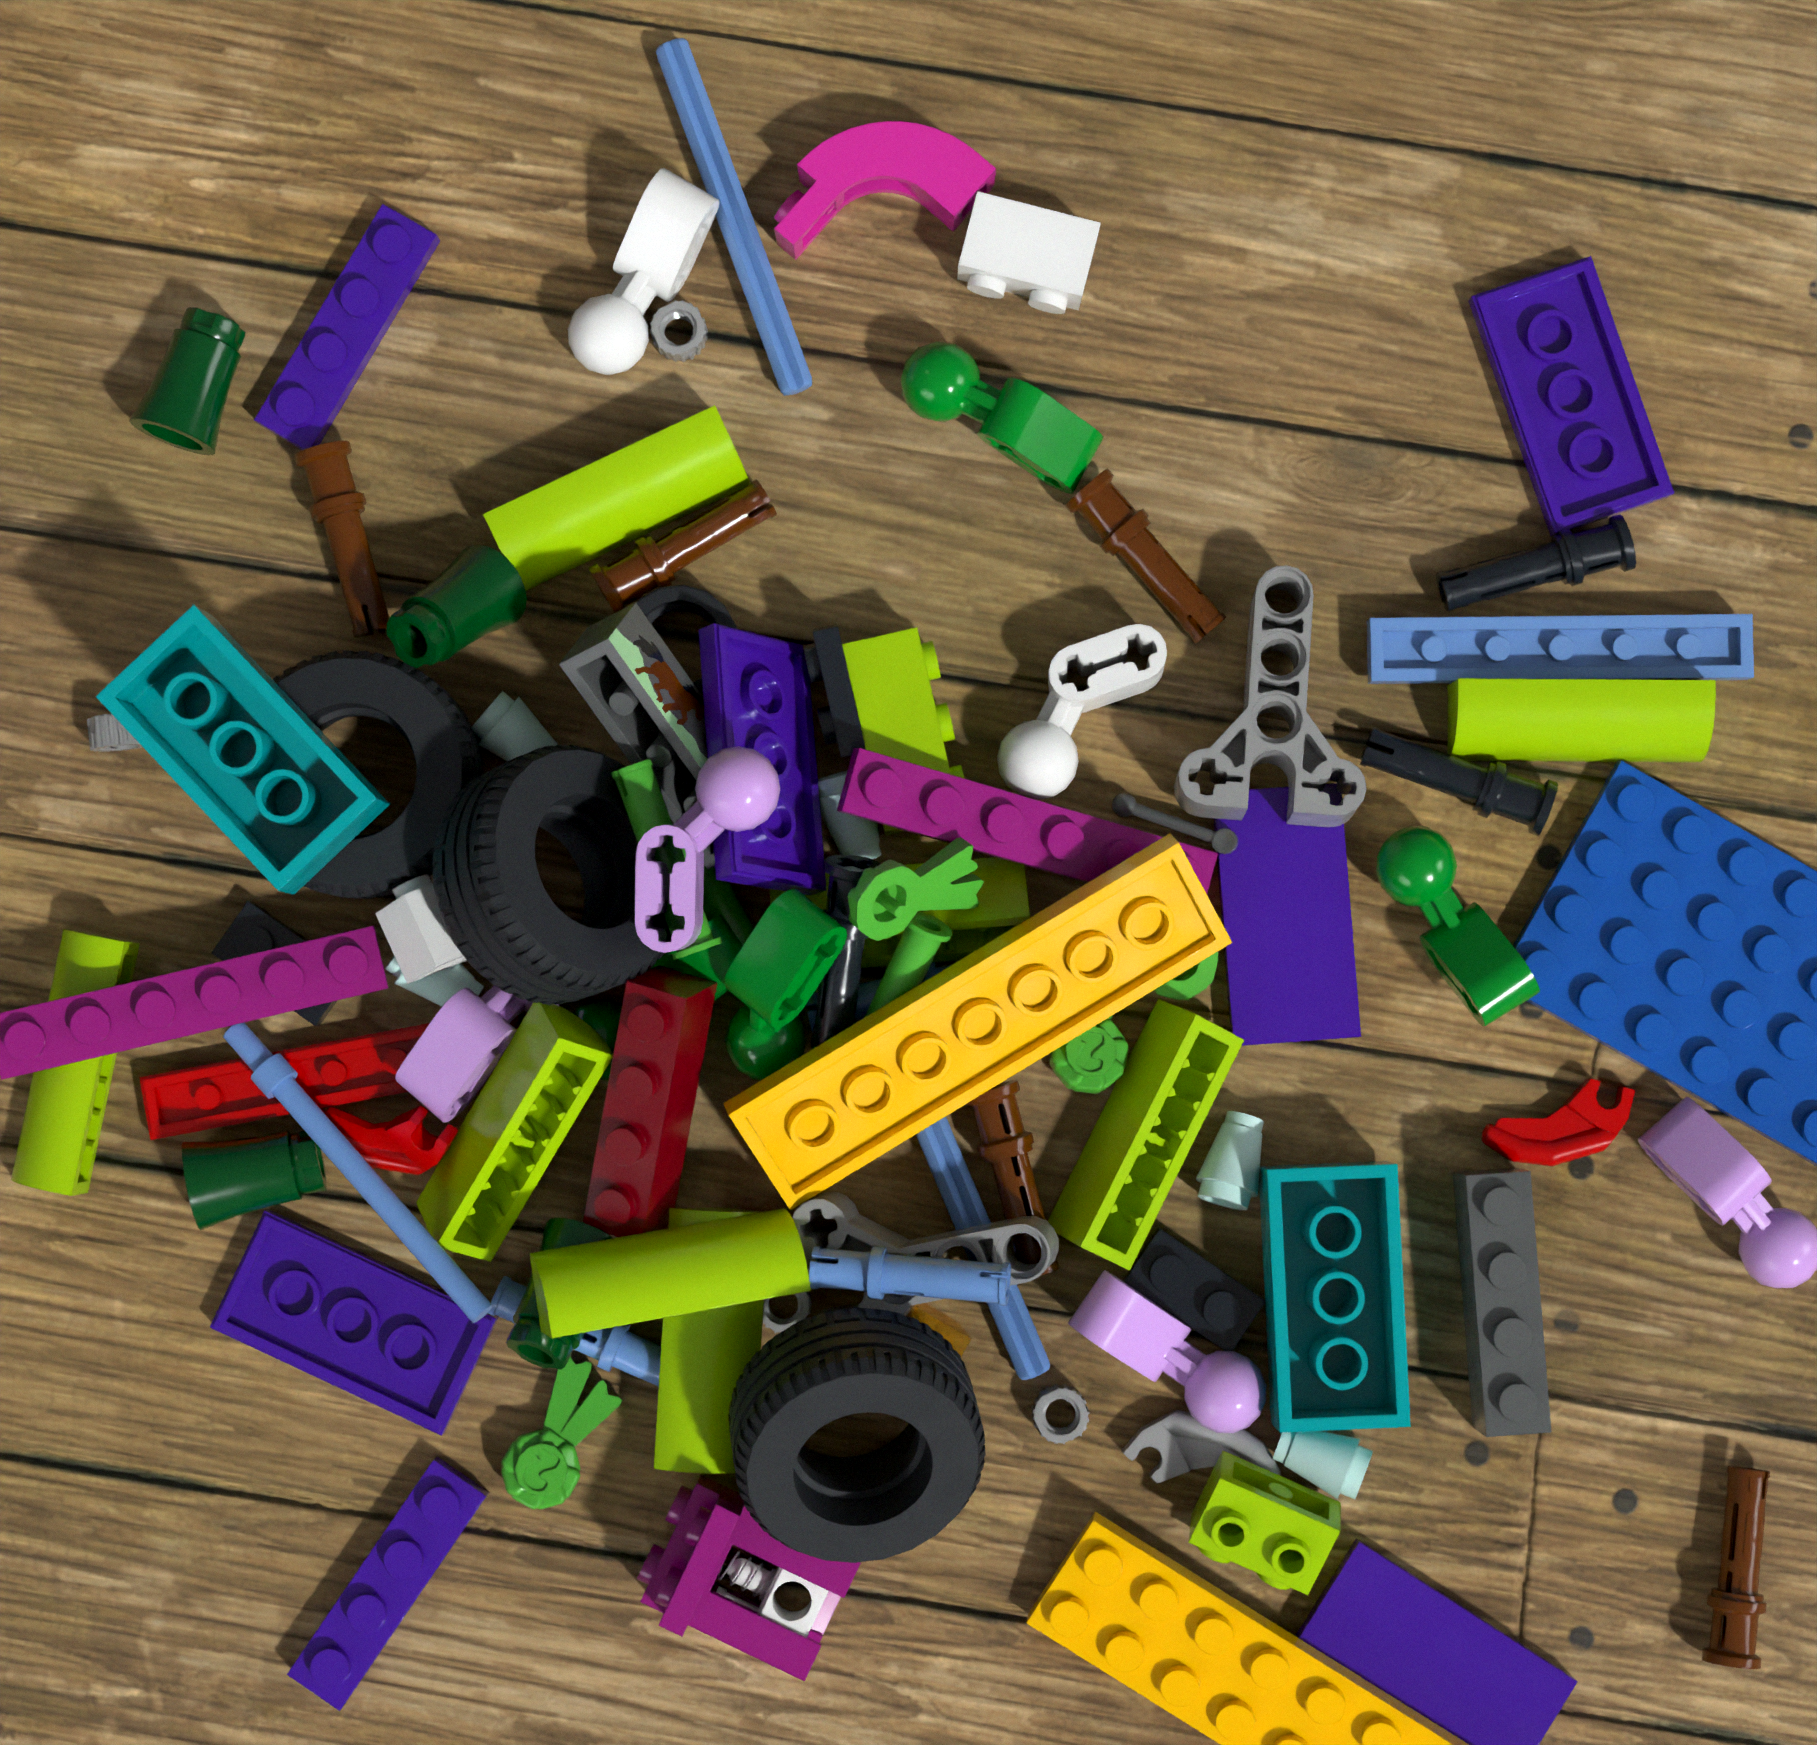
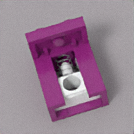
M700 1475L694 1490L681 1485L665 1518V1521L676 1526L665 1549L653 1544L637 1577V1580L648 1584L640 1602L663 1613L658 1625L683 1637L689 1625L805 1682L822 1646L820 1641L840 1598L845 1597L861 1562L826 1561L786 1547L780 1541L769 1536V1533L764 1532L759 1523L750 1516V1512L746 1510L740 1493L703 1475ZM732 1544L778 1566L777 1569L773 1568L769 1571L763 1568V1563L757 1565L751 1562V1557L748 1560L739 1558L740 1552H737L720 1577ZM727 1572L730 1578V1586L736 1583L742 1586V1591L745 1589L752 1591L753 1597L760 1595L761 1603L715 1582L717 1576L718 1580H721ZM785 1582H798L808 1589L811 1601L802 1610L788 1611L778 1604L775 1598V1590Z

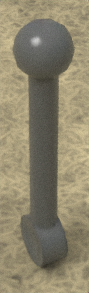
M1125 792L1119 793L1112 800V809L1119 817L1125 818L1135 815L1212 843L1213 848L1221 854H1230L1238 846V837L1230 829L1223 828L1218 831L1208 829L1136 803L1133 795Z

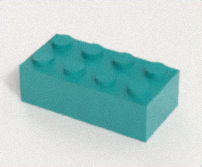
M196 605L191 606L95 696L280 892L295 895L390 805L211 614Z
M1388 1161L1260 1166L1259 1188L1271 1424L1280 1433L1411 1427L1398 1164Z

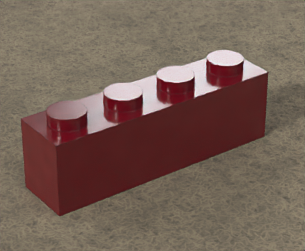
M660 965L640 976H636L634 979L627 980L583 1223L596 1227L615 1237L663 1230L669 1225V1208H675L717 982Z

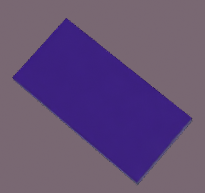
M1591 256L1471 296L1468 302L1550 537L1557 535V532L1560 530H1573L1668 498L1674 494Z
M715 623L699 629L707 758L722 749L736 746L754 749L769 759L778 774L780 784L777 807L768 820L750 830L735 832L725 829L713 841L716 880L780 891L797 889L804 895L809 896L827 891L811 686L803 650L804 645Z
M1337 783L1326 784L1323 790L1320 791L1329 794L1331 805L1338 806L1342 801V794L1337 791ZM1289 787L1249 789L1248 809L1242 821L1214 818L1215 831L1223 828L1230 829L1235 832L1239 841L1236 850L1232 853L1221 854L1217 851L1216 853H1218L1217 868L1222 924L1232 941L1231 944L1224 947L1230 1032L1244 1039L1242 1046L1361 1037L1344 824L1336 827L1286 824Z
M268 1209L264 1210L210 1328L442 1436L450 1423L499 1316H492L487 1313L479 1321L472 1323L445 1291Z
M1357 1538L1295 1635L1469 1745H1539L1578 1682L1568 1673Z

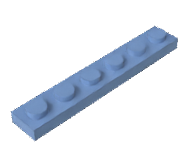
M1753 614L1370 618L1367 620L1368 684L1452 683L1458 678L1749 680L1754 678Z

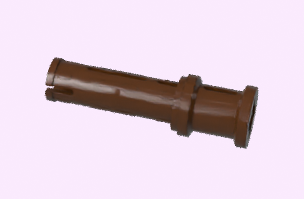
M346 440L334 441L304 449L296 453L294 458L296 465L304 467L314 501L309 507L312 518H315L316 523L324 524L354 629L352 632L354 638L374 634L367 612L368 609L374 630H379L380 633L387 631V622L390 617L360 516L365 511L364 505L367 502L364 493L357 492L348 463L347 456L352 453L350 442Z
M1108 468L1082 488L1065 507L1070 513L1079 512L1103 540L1100 547L1106 554L1109 552L1114 556L1118 553L1196 644L1221 623L1226 616L1216 608L1147 528L1151 524L1147 519L1149 515L1144 509L1137 511L1111 482L1114 476Z
M756 479L749 486L658 539L653 540L651 536L647 538L642 536L635 540V548L603 567L596 563L588 569L612 611L616 613L624 609L625 605L656 587L672 586L671 582L676 580L674 573L766 519L773 518L777 513L774 506L769 504L770 499Z
M1018 1080L1005 1081L966 1104L973 1107L982 1141L977 1146L979 1157H983L984 1162H991L1005 1220L1022 1216H1037L1045 1220L1043 1206L1039 1198L1027 1153L1033 1150L1032 1144L1034 1139L1031 1132L1024 1130L1015 1096L1020 1091ZM1027 1233L1014 1234L1011 1241L1016 1259L1025 1264L1038 1263L1041 1258L1039 1242ZM1055 1259L1041 1275L1058 1270L1060 1268L1058 1261Z
M1728 1466L1718 1587L1711 1588V1593L1707 1594V1605L1713 1608L1709 1647L1702 1649L1701 1659L1708 1663L1727 1667L1761 1669V1657L1756 1655L1755 1651L1759 1615L1766 1613L1767 1604L1763 1601L1764 1595L1758 1593L1764 1537L1766 1495L1770 1471Z

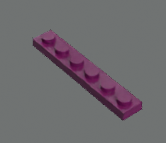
M862 748L853 749L837 807L838 812L949 844L956 838L962 837L973 845L974 851L1085 883L1092 881L1163 838ZM1179 842L1207 894L1218 853Z
M375 927L361 928L0 1013V1078L3 1080L388 989L389 986Z

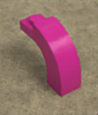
M883 121L850 128L819 144L797 164L799 182L809 190L805 194L800 190H796L777 211L774 217L779 223L774 228L776 242L793 259L797 260L843 207L857 198L873 193H895L911 198L924 206L954 232L972 212L977 191L988 193L995 185L996 168L963 141L930 126L903 121Z

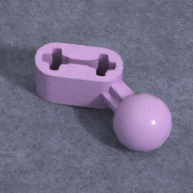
M736 746L722 749L709 757L698 772L695 787L697 801L673 825L655 826L647 831L638 842L635 864V927L637 935L643 944L650 949L666 953L685 949L695 942L701 933L703 924V850L725 829L739 832L756 828L768 820L777 807L780 794L778 774L769 759L756 750ZM668 836H673L674 847L685 848L686 852L685 862L674 863L672 874L668 873L666 863L656 861L655 859L656 848L666 847ZM667 903L672 904L673 914L684 916L685 920L684 928L673 931L671 940H667L665 929L655 927L654 925L655 915L665 913Z
M493 986L481 998L470 988L458 991L437 1012L396 1073V1081L443 1123L454 1119L476 1096L513 1038L517 1029L510 1022L522 1011L528 1012L533 1002L519 999L496 986Z
M1685 1097L1638 1138L1640 1146L1651 1160L1707 1215L1722 1226L1730 1219L1736 1223L1741 1230L1738 1253L1746 1271L1757 1282L1772 1288H1794L1812 1277L1817 1270V1229L1815 1225L1799 1211L1771 1207L1760 1193L1771 1184L1772 1180L1768 1173L1733 1136L1695 1101Z
M1106 1270L1102 1272L1068 1322L1072 1328L1091 1342L1153 1382H1156L1162 1372H1164L1184 1386L1185 1402L1190 1414L1201 1426L1216 1433L1238 1432L1248 1428L1262 1412L1266 1402V1383L1260 1369L1248 1357L1234 1351H1216L1208 1355L1204 1354L1185 1340L1192 1330L1189 1326Z

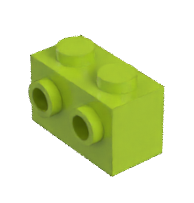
M1222 1450L1191 1513L1188 1543L1197 1546L1202 1554L1219 1563L1233 1562L1256 1572L1261 1580L1272 1587L1282 1590L1292 1588L1308 1595L1341 1531V1502Z

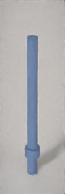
M245 1022L232 1025L225 1032L223 1038L253 1071L251 1080L268 1099L277 1098L471 1322L476 1323L492 1309L493 1305L296 1082L295 1079L298 1075L296 1070L280 1053L273 1055Z

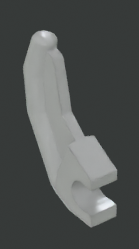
M1179 1410L1169 1412L1142 1426L1121 1450L1127 1458L1133 1461L1143 1448H1156L1160 1452V1461L1149 1472V1476L1157 1484L1189 1472L1192 1469L1215 1467L1222 1450L1281 1476V1471L1265 1443L1245 1429L1235 1433H1216L1201 1426L1190 1412Z

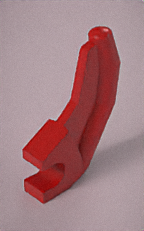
M1586 1078L1563 1103V1106L1547 1117L1498 1118L1494 1125L1487 1124L1484 1127L1481 1140L1485 1145L1511 1162L1550 1167L1599 1153L1612 1143L1627 1122L1635 1090L1618 1087L1614 1104L1605 1109L1599 1105L1596 1099L1601 1081Z
M422 1106L398 1115L392 1121L376 1124L330 1107L327 1111L320 1108L368 1164L375 1169L420 1175L439 1163L449 1150L459 1131L448 1124L439 1136L430 1134L423 1125V1119L426 1117L428 1110Z

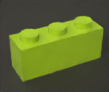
M916 627L842 644L865 749L964 778L961 764L949 767L944 742L955 740L947 702L935 705L929 681L941 678L933 641L921 643L918 628ZM883 825L885 836L904 832V830Z

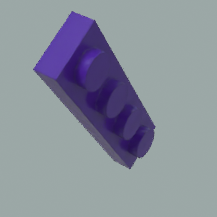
M381 205L254 421L302 450L320 445L440 243V239L435 233L388 206Z
M437 1456L431 1462L287 1675L340 1711L490 1492Z

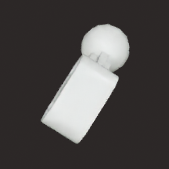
M661 168L655 174L645 189L616 255L613 270L622 275V279L612 294L589 298L574 312L569 324V346L575 358L589 371L604 375L621 373L629 370L642 358L649 341L648 325L643 317L645 311L655 296L669 303L678 294L692 270L719 208V199L665 168Z
M1134 624L1081 641L1060 650L1051 661L1048 673L1049 694L1037 719L1024 721L1012 728L1001 741L997 761L999 773L1006 785L1018 795L1035 800L1051 798L1065 790L1074 779L1079 763L1077 746L1071 738V734L1081 714L1146 692L1156 686L1162 678L1167 657L1166 642L1161 634L1151 626ZM1136 647L1140 655L1151 654L1148 657L1145 670L1138 671L1134 662L1123 664L1126 661L1129 648ZM1077 667L1078 673L1081 676L1091 674L1087 680L1086 690L1077 692L1073 683L1063 684L1066 682L1068 669Z

